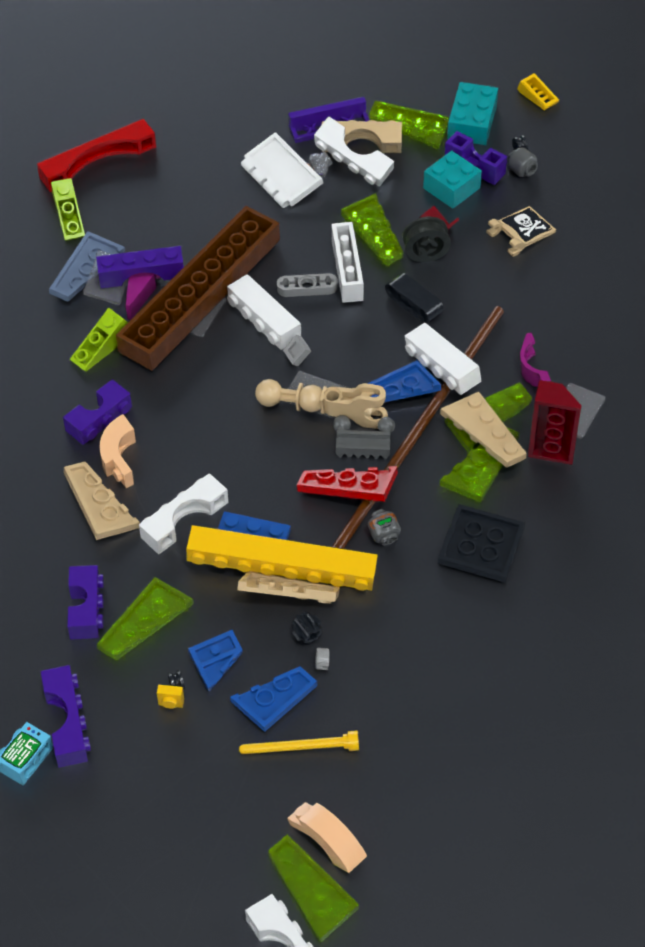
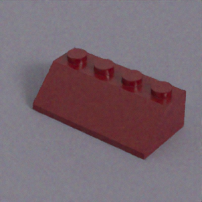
M539 380L534 403L528 457L572 465L582 405L563 384Z

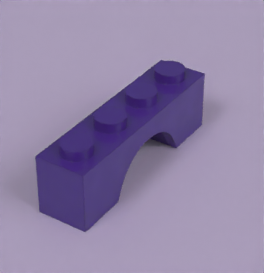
M181 246L96 256L101 289L122 286L127 278L138 273H153L160 276L164 281L172 280L184 268Z
M70 665L40 671L47 704L58 706L68 714L63 726L52 734L58 768L88 762L86 752L91 751L88 736L83 737L82 732L87 730L85 716H79L78 709H83L81 695H75V688H79L77 674H71Z

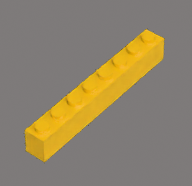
M194 525L191 527L186 548L187 561L198 565L208 564L218 568L238 569L242 572H258L267 576L277 575L287 579L308 580L311 583H327L336 587L346 586L360 591H372L378 557L377 554Z

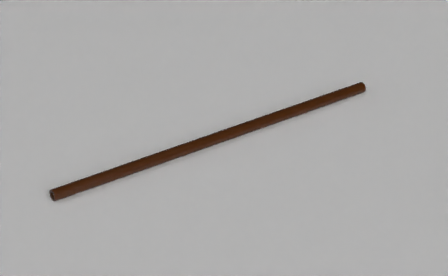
M495 306L465 350L464 354L471 360L503 315L504 310L501 307ZM443 382L441 391H437L384 470H389V466H397L398 470L450 393L451 389L447 386L446 382ZM363 499L331 547L345 548L376 501Z

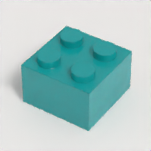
M450 151L424 171L423 189L453 209L480 189L482 170L455 152Z

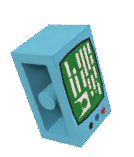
M26 722L22 728L15 731L10 743L0 750V772L19 784L24 785L53 749L51 736Z

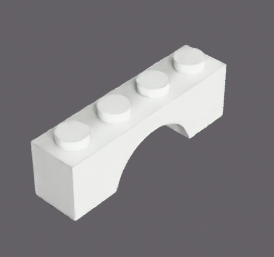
M328 117L314 134L315 145L320 150H326L331 153L336 161L347 164L352 172L363 175L364 179L371 185L376 184L380 187L394 169V161L378 150L367 155L352 152L344 142L345 127Z
M210 473L198 479L194 485L186 491L180 492L175 499L168 504L162 505L156 513L146 517L139 524L141 539L156 553H162L176 542V523L190 513L200 512L213 515L228 503L227 488Z
M273 894L245 910L246 921L260 942L272 940L281 942L287 947H313L310 942L306 943L301 937L303 933L296 921L291 922L287 916L288 910L281 900L277 901Z

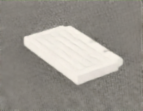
M276 132L245 154V159L241 162V166L274 197V200L282 208L288 205L294 206L323 184L322 178Z

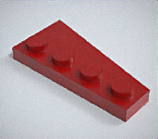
M389 466V470L378 471V467H368V471L355 472V468H347L339 473H334L333 469L303 471L297 483L298 492L385 502L396 479L398 470L397 466Z

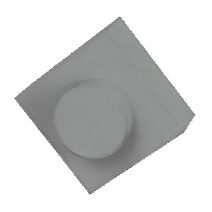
M295 335L283 349L292 365L299 366L311 352L302 336Z

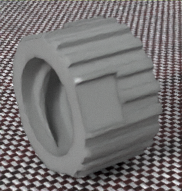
M316 648L315 669L328 670L329 649Z

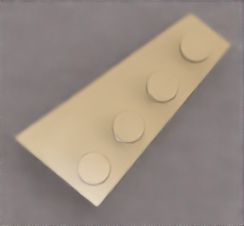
M86 462L64 467V475L96 540L139 529L140 522L137 518H133L128 513L129 509L124 504L118 502L115 494L110 488L107 489L102 484V479Z
M249 571L238 581L237 590L290 596L298 599H315L320 603L330 604L339 597L340 587L287 579L274 575L267 576L262 573Z

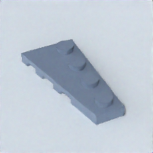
M87 231L49 288V294L67 302L70 301L98 276L96 256L124 253L125 247Z

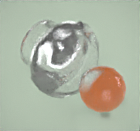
M324 151L320 154H311L308 160L309 163H307L320 176H325L328 168L333 165L331 159Z

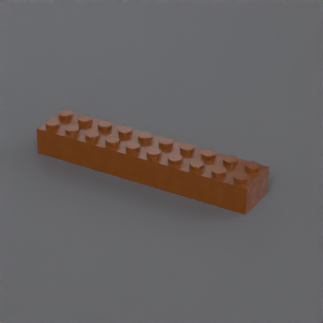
M245 206L116 334L118 352L153 371L228 294L227 286L245 276L280 240L279 222Z

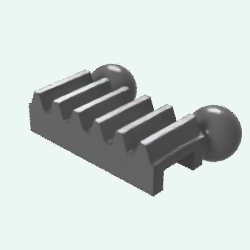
M339 415L334 419L333 427L337 431L336 454L339 457L346 454L350 458L354 454L357 458H360L361 455H364L365 458L373 455L375 459L379 456L387 459L390 456V435L395 429V422L392 418H381L378 422L379 431L349 430L351 422L347 416Z

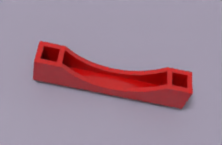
M141 119L37 163L39 178L51 193V182L72 179L78 171L98 159L117 154L139 155L155 148V132L144 119Z

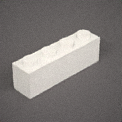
M353 223L332 224V246L342 303L363 301L364 283Z
M248 274L227 286V300L232 307H236L245 319H249L259 332L264 333L271 344H275L282 350L295 335L301 336V323Z
M426 323L405 335V349L407 353L417 358L424 367H428L438 379L441 378L446 382L451 390L454 389L462 395L481 382L479 366Z

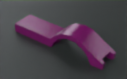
M531 332L526 334L520 351L521 375L526 382L534 387H538L539 380L551 381L547 371L535 369L527 363L530 358L535 356L533 348L535 340Z

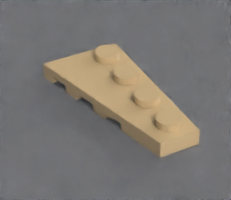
M479 392L441 408L440 414L444 418L452 420L454 426L460 431L463 429L470 435V439L475 443L479 442L483 445L486 451L506 468L526 459L527 453Z

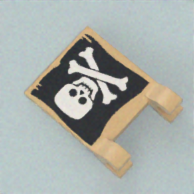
M528 206L503 219L490 220L488 225L491 228L486 231L487 234L494 237L503 230L512 238L509 242L512 248H509L507 252L514 257L525 247L554 234L556 229Z

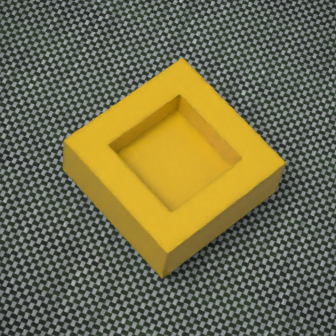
M158 685V705L169 709L175 707L183 708V687Z

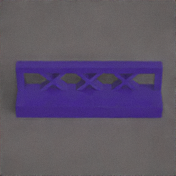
M364 97L288 113L289 129L295 143L313 140L314 134L318 131L316 128L321 126L322 121H325L328 117L336 121H349L363 117L365 122L370 120L366 113V100ZM304 130L307 133L298 135L296 131Z

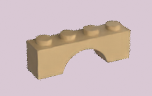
M355 120L336 121L345 127L344 142L346 145L356 139H367L374 142L379 147L381 153H401L402 122L393 120L387 122H377L374 120L367 122Z

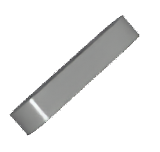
M330 273L282 276L277 280V293L283 297L329 295L335 293L338 289V279ZM311 283L313 286L305 288L302 284Z

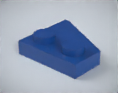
M233 630L188 648V653L207 691L213 689L241 656L243 651Z

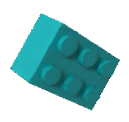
M464 82L459 83L448 121L447 139L458 131L472 138L473 144L487 145L497 107V87Z

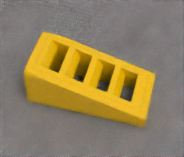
M535 73L521 80L517 87V90L544 111L559 102V99Z

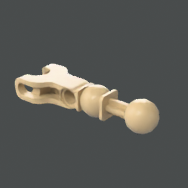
M267 379L261 381L255 391V396L261 405L270 407L275 406L280 401L296 403L297 411H300L302 408L311 413L321 409V414L327 413L335 417L345 415L356 424L365 428L378 429L380 419H373L371 416L388 417L386 409L381 407L385 402L386 392L379 385L363 383L356 388H327V386H324L322 390L321 387L314 384L303 387V383H299L297 390L282 388L275 380ZM374 394L379 395L378 397H370Z

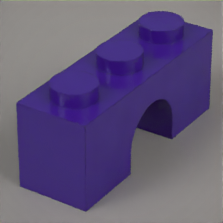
M458 131L445 142V155L450 151L455 152L482 170L481 179L495 185L506 174V155L490 148L482 156L474 149L473 139Z
M113 379L96 391L100 408L87 410L79 404L63 416L65 431L82 445L94 439L114 419L122 414H126L132 408L130 393Z
M98 565L69 567L71 599L85 600L81 605L68 606L70 640L99 638V629L103 628V614H99V608H104L103 594H100V588H104L103 574H99Z

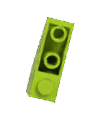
M72 179L51 182L52 194L65 241L84 237L85 233Z
M108 308L70 360L87 372L117 348L116 334L128 322Z

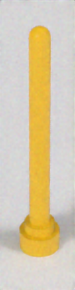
M358 730L348 731V734H343V737L242 744L239 747V752L241 754H255L344 747V749H349V751H359Z

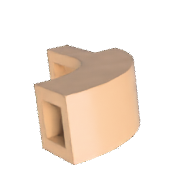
M122 414L114 419L104 430L100 440V455L106 476L108 477L113 474L117 482L121 481L125 488L134 485L132 470L121 455L127 447L136 443L134 428Z
M305 802L287 818L292 827L309 835L324 849L333 865L348 873L367 857L364 849L350 830L334 814L318 803L312 806Z

